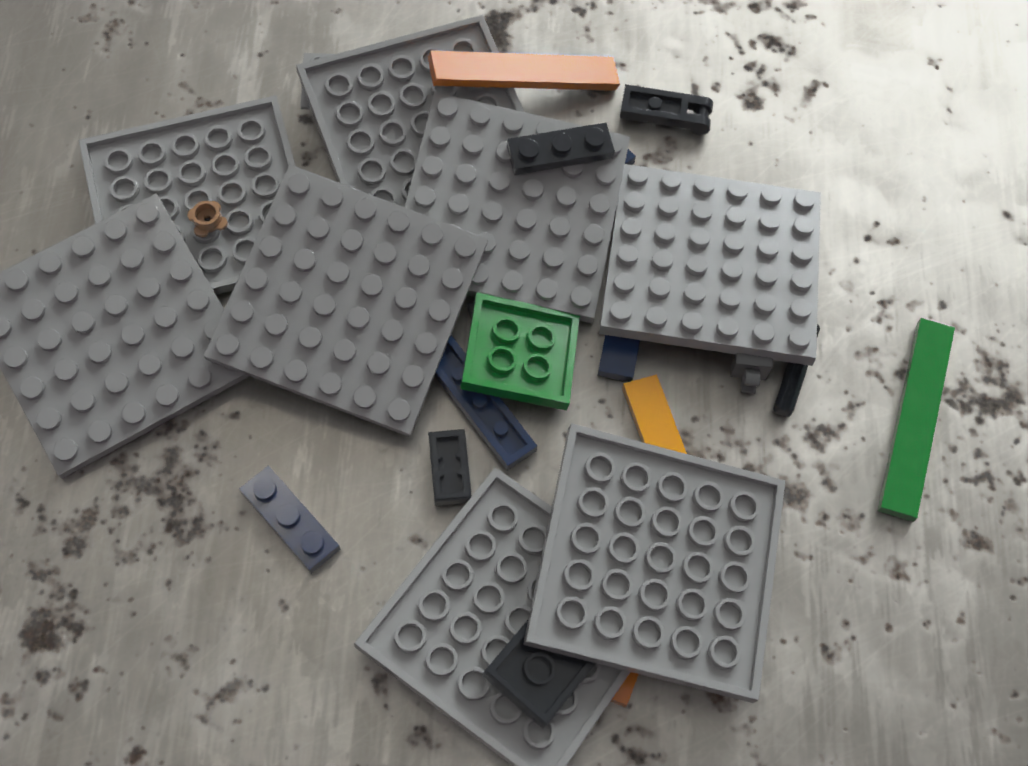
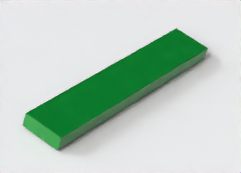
M920 318L917 322L877 511L912 522L918 518L955 327Z

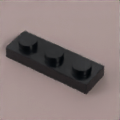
M607 122L509 138L507 140V149L514 175L613 159L615 154Z

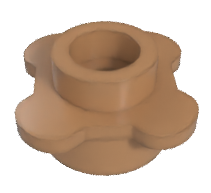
M202 201L188 211L187 216L195 225L194 233L196 236L206 237L209 232L215 230L222 231L227 227L228 221L225 217H222L220 213L221 205L218 202Z

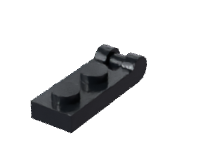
M625 84L620 118L691 129L695 134L704 135L710 131L711 120L708 117L713 111V101L704 96ZM687 110L694 111L695 114L687 113Z

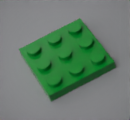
M477 292L474 300L460 389L567 411L571 398L580 316L540 305Z

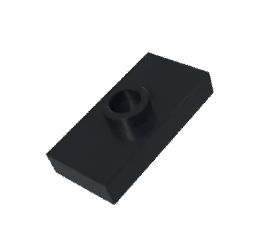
M465 429L428 432L435 506L467 503L472 494Z

